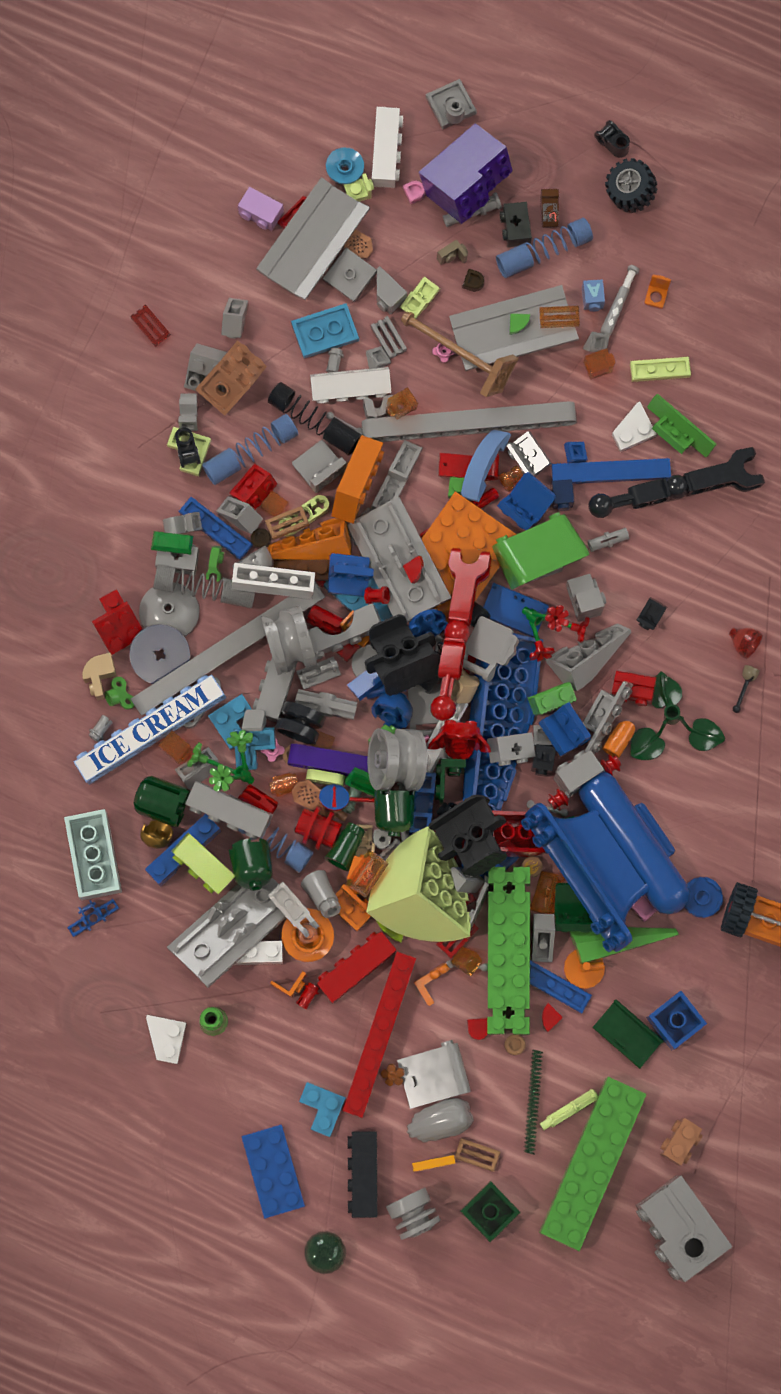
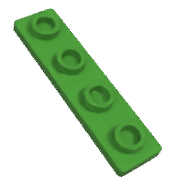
M659 394L653 397L647 408L659 417L660 420L653 426L652 430L680 454L685 452L690 446H693L704 457H707L716 446V443Z

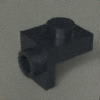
M650 597L636 621L640 622L639 626L642 628L654 630L666 611L667 606Z

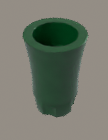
M348 822L345 830H342L337 841L324 859L341 870L349 871L353 858L362 842L365 830L354 823Z

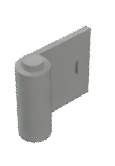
M453 1040L441 1043L442 1047L397 1060L399 1068L405 1071L402 1078L410 1109L471 1092L458 1043H453Z

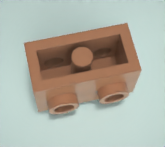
M681 1118L680 1121L676 1120L671 1128V1131H673L669 1139L666 1138L660 1147L662 1149L660 1155L678 1166L689 1161L692 1155L689 1151L693 1145H698L703 1136L700 1134L702 1128L686 1118Z

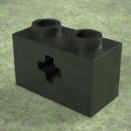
M527 201L504 204L503 211H500V221L505 226V229H502L503 241H507V248L517 247L526 242L531 244L532 236Z

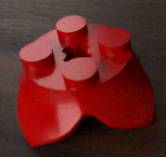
M445 720L438 735L428 745V749L433 750L445 748L446 754L452 759H467L472 755L474 748L476 751L491 752L490 746L482 737L475 721L462 723L455 720Z

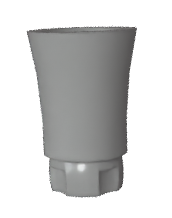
M317 870L308 874L302 880L301 887L325 918L336 916L340 912L341 906L331 887L327 873L324 870Z

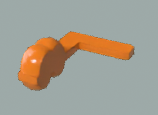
M447 963L440 964L414 982L428 1006L434 1004V1001L424 985L448 972L450 968Z

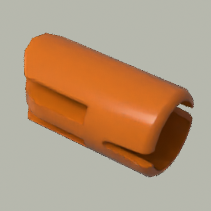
M629 721L618 723L602 747L603 750L612 757L616 756L619 758L634 735L635 725Z

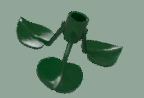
M661 671L656 676L652 705L658 709L666 706L663 724L657 734L651 728L638 729L631 739L630 755L638 760H652L659 757L665 749V742L659 738L667 724L675 725L679 721L691 732L689 743L698 751H708L725 741V736L722 730L709 719H696L693 722V728L689 727L684 717L680 716V708L677 706L682 698V689L675 680Z

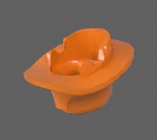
M307 908L319 927L317 929L313 928L306 917L299 922L310 934L306 938L296 926L294 927L286 919L281 933L282 942L288 954L296 960L314 962L323 958L331 949L334 940V930L329 919L325 918L320 911Z

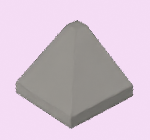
M591 332L583 349L606 354L610 334Z
M382 346L366 351L369 369L382 368L391 363Z

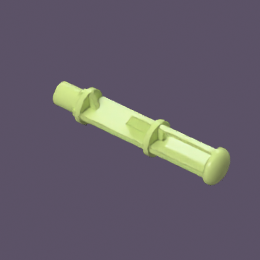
M590 1089L559 1110L548 1115L546 1120L539 1123L543 1130L555 1127L560 1122L596 1101L598 1098L595 1090Z

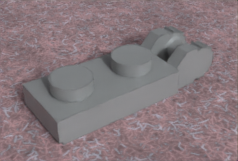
M283 881L267 894L293 926H296L306 938L310 934L299 922L306 917L313 928L317 929L319 927L307 908Z

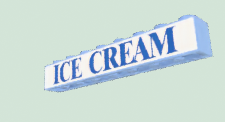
M213 675L201 677L197 680L198 683L196 685L185 687L180 691L181 694L175 698L169 697L158 709L154 707L145 713L146 716L142 719H134L128 724L129 727L123 731L121 729L111 734L112 738L96 743L93 750L80 753L76 757L77 760L74 761V764L86 783L90 785L179 729L185 723L190 722L193 718L226 699L225 694Z

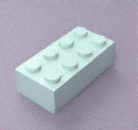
M106 810L64 817L79 898L87 900L122 893Z

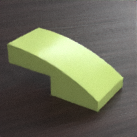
M423 277L415 290L411 291L400 308L406 312L414 313V318L416 319L433 300L440 288L426 277Z

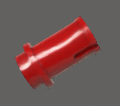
M311 982L308 985L305 984L306 988L296 1001V1004L306 1010L315 995L319 994L318 990L320 989Z

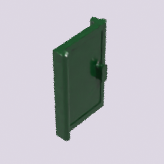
M617 999L614 1000L612 1005L592 1027L639 1069L659 1045L664 1042L662 1038Z

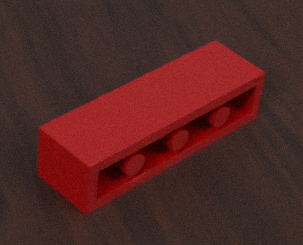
M382 931L378 934L376 932L370 934L366 938L367 943L362 947L360 945L354 947L350 951L351 956L346 960L341 958L334 964V970L330 973L325 971L318 977L319 982L317 986L332 1004L397 952L396 948Z

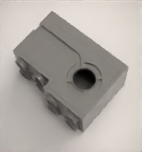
M682 1176L673 1177L636 1205L638 1208L636 1213L643 1222H648L651 1226L648 1230L655 1239L661 1240L654 1245L657 1249L654 1253L661 1262L667 1263L670 1267L667 1271L674 1280L688 1281L733 1247Z

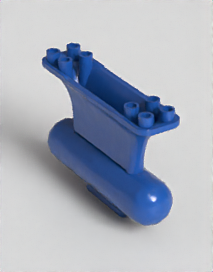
M604 771L580 786L579 796L589 811L588 813L574 818L562 819L554 817L544 804L537 803L525 813V818L521 820V824L525 830L531 829L535 835L533 837L535 846L538 848L543 847L546 853L550 855L588 912L593 922L591 924L592 931L597 935L601 934L604 938L602 942L604 949L607 952L612 950L618 952L632 942V935L625 923L626 917L631 907L642 896L646 895L652 906L659 913L669 915L681 911L689 901L690 890L669 858L674 854L675 848L646 805L639 803L634 806L617 780L611 774Z

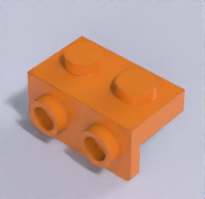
M343 884L336 893L341 906L338 915L357 932L372 917L366 912L368 901L366 899L362 901L357 896L358 891L351 885L347 887Z

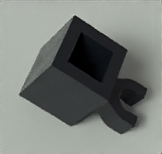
M536 744L534 749L536 757H533L531 771L535 772L537 776L546 777L547 774L551 775L553 771L556 749L551 746Z

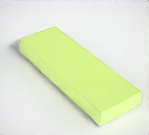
M689 357L630 361L632 382L690 378L691 376Z

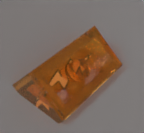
M368 850L345 885L366 898L389 863Z
M541 871L530 910L541 914H554L555 885L557 883H564L565 878L558 874Z

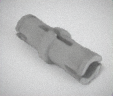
M626 527L611 533L605 532L603 536L588 540V545L591 552L607 546L610 548L613 547V544L629 540V534ZM612 537H616L615 539L601 543V541L610 539Z

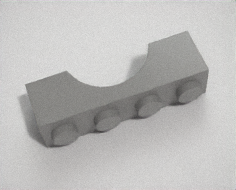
M372 603L355 610L352 624L341 634L328 635L323 633L318 627L308 630L316 660L323 658L327 652H338L343 649L344 645L349 643L351 645L357 644L362 641L361 638L368 636L370 628L381 621L376 606Z

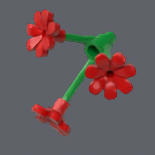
M557 605L556 608L549 607V614L538 613L534 609L524 607L522 613L530 621L529 624L536 641L534 643L536 650L530 654V660L537 659V662L544 659L543 657L550 659L552 657L551 654L555 653L554 648L544 647L543 642L539 638L536 626L543 620L549 622L548 628L550 630L560 632L562 626L577 632V641L581 643L584 641L586 627L589 625L590 618L585 617V621L580 623V625L573 622L570 624L565 619L569 613L567 610L563 611V605Z

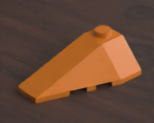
M338 518L325 520L316 529L310 531L307 528L303 530L300 536H289L268 545V550L272 559L330 560L332 553L351 555L352 545L347 522Z

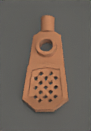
M356 229L344 245L345 248H348L361 259H367L373 252L372 239Z
M307 779L296 783L292 789L294 802L314 811L317 806L322 807L320 814L326 817L331 812L326 811L325 807L320 803L319 794L321 789L312 781ZM341 810L332 811L335 813L334 817L339 818L343 822L348 816Z

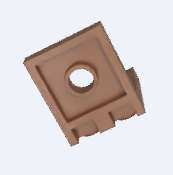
M237 340L195 390L225 416L255 383L267 366L259 357L251 353L246 345L241 344ZM218 385H223L227 392H221Z

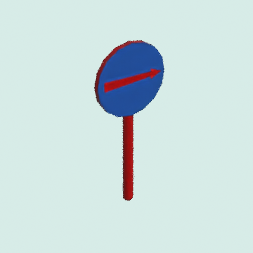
M336 784L323 787L319 794L322 806L332 811L344 809L349 801L374 802V798L349 797L347 790Z

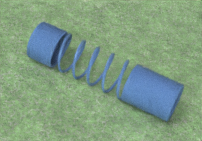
M582 217L577 221L568 223L567 228L562 226L560 234L553 230L551 238L546 234L543 235L542 242L535 238L533 246L526 242L523 245L521 244L516 248L514 247L509 251L498 254L496 262L504 278H509L534 266L532 254L526 244L531 246L538 263H541L535 249V240L540 242L547 259H550L544 245V236L550 239L556 255H559L553 241V232L560 236L565 251H568L562 237L563 228L568 231L576 248L592 241L593 232L588 221Z
M285 414L271 422L272 432L268 428L263 427L264 439L260 434L254 432L253 437L256 445L251 439L245 437L247 450L240 443H236L238 455L231 448H228L217 454L216 457L214 456L209 461L207 460L204 464L202 463V467L210 481L216 485L240 471L242 468L239 461L246 467L240 455L238 445L255 462L246 439L254 445L263 457L255 434L272 451L266 439L264 429L272 435L279 446L281 444L278 438L285 444V442L287 443L295 436L297 437L299 433L291 418Z
M279 827L267 839V841L271 839L269 846H271V843L275 835L277 834ZM238 829L241 834H246V831ZM287 833L270 852L279 846L276 857L281 858L289 850L284 862L300 873L311 859L313 851L300 842L296 843L297 840H294L285 852L278 857L279 851L288 836Z

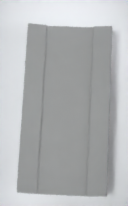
M321 177L256 270L292 294L306 300L365 217L370 207L348 196Z
M562 285L449 316L457 345L489 365L495 363L496 359L513 354L519 357L579 340ZM510 314H530L527 326L519 331V333L510 335ZM461 357L465 371L479 368Z
M400 497L390 500L355 519L354 524L350 523L347 525L362 556L370 559L369 568L374 569L373 578L378 588L382 586L389 588L390 601L387 605L393 616L398 614L404 615L408 623L418 613L430 610L452 599ZM417 556H422L424 566L422 567L421 577L413 584L410 582L403 565Z
M271 878L268 884L257 891L242 888L237 884L169 944L167 949L209 988L286 918L267 896L279 884Z

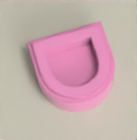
M412 181L403 185V190L410 204L424 198L425 191L421 182Z

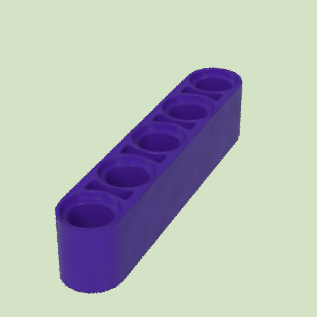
M302 744L290 745L287 762L290 766L338 773L344 776H348L354 767L368 772V756Z

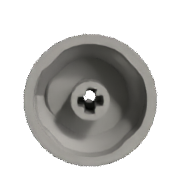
M301 605L279 611V617L275 621L261 616L278 675L292 671L297 661L302 662L305 667L317 664Z
M378 728L373 732L368 748L367 766L370 783L375 790H390L395 782H401L405 786L406 791H418L422 787L427 770V746L420 730L395 729V733L392 734L385 729Z

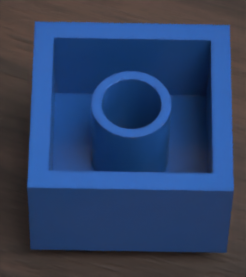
M682 991L676 993L646 1017L671 1051L707 1024Z

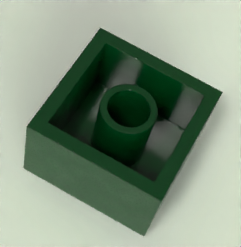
M491 1181L460 1210L489 1242L520 1213Z

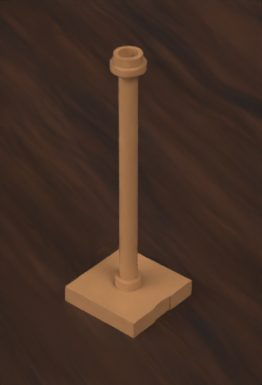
M407 311L403 314L401 318L403 325L415 327L489 374L480 394L489 397L503 392L519 359L512 354L498 358L492 367L415 319L414 313Z

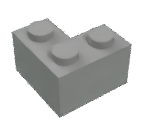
M591 574L567 580L566 588L577 621H584L585 617L591 619L601 616L604 604H606V598L603 592L600 593L595 578L592 579Z

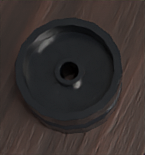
M286 701L281 710V713L286 718H278L275 730L298 742L316 745L319 733L315 729L323 728L326 717L307 706Z

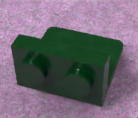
M557 883L555 885L554 905L555 931L593 932L591 929L593 922L568 883Z

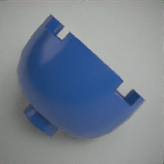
M383 693L372 705L371 712L375 718L378 716L381 720L385 721L383 726L385 724L388 727L393 725L396 729L406 728L410 723L413 707L407 696L403 693L392 696Z

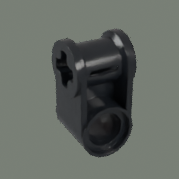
M608 120L600 131L594 133L596 140L615 157L623 158L628 154L630 139L614 122ZM622 144L624 147H618L617 145Z
M186 427L179 428L175 433L181 468H185V465L193 463L201 464L192 431ZM183 435H188L190 437V439L187 442H181L179 440L180 437Z

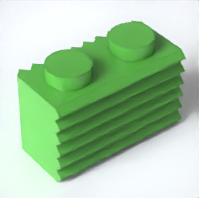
M570 682L528 697L532 712L536 716L543 715L562 707L568 702L572 703L577 700Z

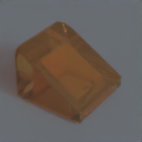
M462 947L451 960V964L465 974L472 976L482 964V960L477 952Z

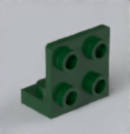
M441 759L440 764H437L436 780H439V784H436L435 800H439V805L444 803L445 774H448L449 777H460V774L465 772L466 759Z

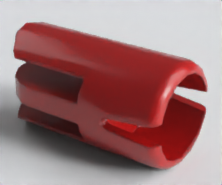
M314 605L307 616L308 619H306L307 623L331 635L341 633L342 628L340 624L344 620L343 618L318 605Z
M249 784L238 797V799L271 814L274 813L278 806L276 800L252 784Z

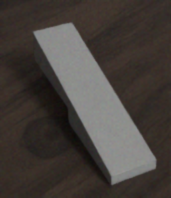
M404 440L370 511L390 500L400 497L422 451V447Z

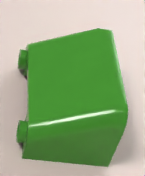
M560 512L549 516V521L510 538L505 535L496 539L497 544L493 545L492 548L511 590L590 555L586 545L565 514L561 515Z

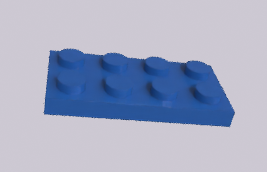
M282 1124L241 1136L264 1219L305 1207Z

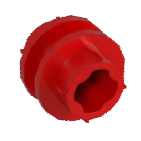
M317 806L314 812L304 808L294 833L304 836L302 840L304 845L308 843L309 839L316 841L315 849L318 851L322 845L332 848L343 824L333 820L335 813L332 811L328 817L320 815L322 810L320 806Z

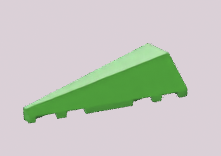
M627 927L632 935V942L618 952L613 950L607 952L602 945L604 938L601 934L569 931L580 964L642 947L679 934L676 928Z

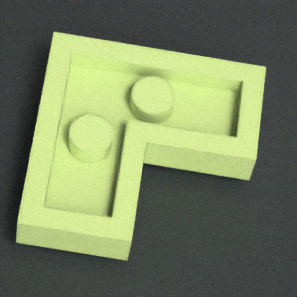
M173 427L167 446L178 450L175 433L179 428ZM193 433L201 464L193 463L185 465V468H181L180 465L179 469L182 472L199 477L211 438ZM183 435L180 437L179 440L181 442H187L190 439V437L188 435Z

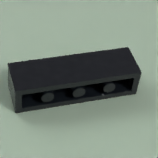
M377 1131L352 1132V1136H348V1149H352V1157L348 1158V1170H352V1179H348V1192H352V1200H348V1213H352V1218H377Z

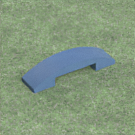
M492 430L482 440L468 466L461 496L468 500L480 501L487 486L484 480L498 451H504L511 437L510 433Z

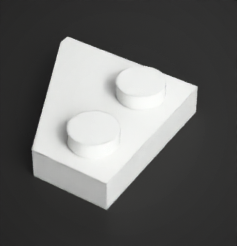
M637 402L612 433V437L620 452L656 437V432L652 430L653 426L641 402Z
M147 1015L146 1019L156 1059L178 1064L186 1023Z

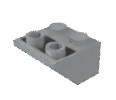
M197 343L190 353L184 388L195 390L227 352ZM218 385L219 390L224 392L225 387Z

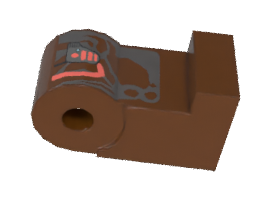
M541 189L542 227H558L559 189Z

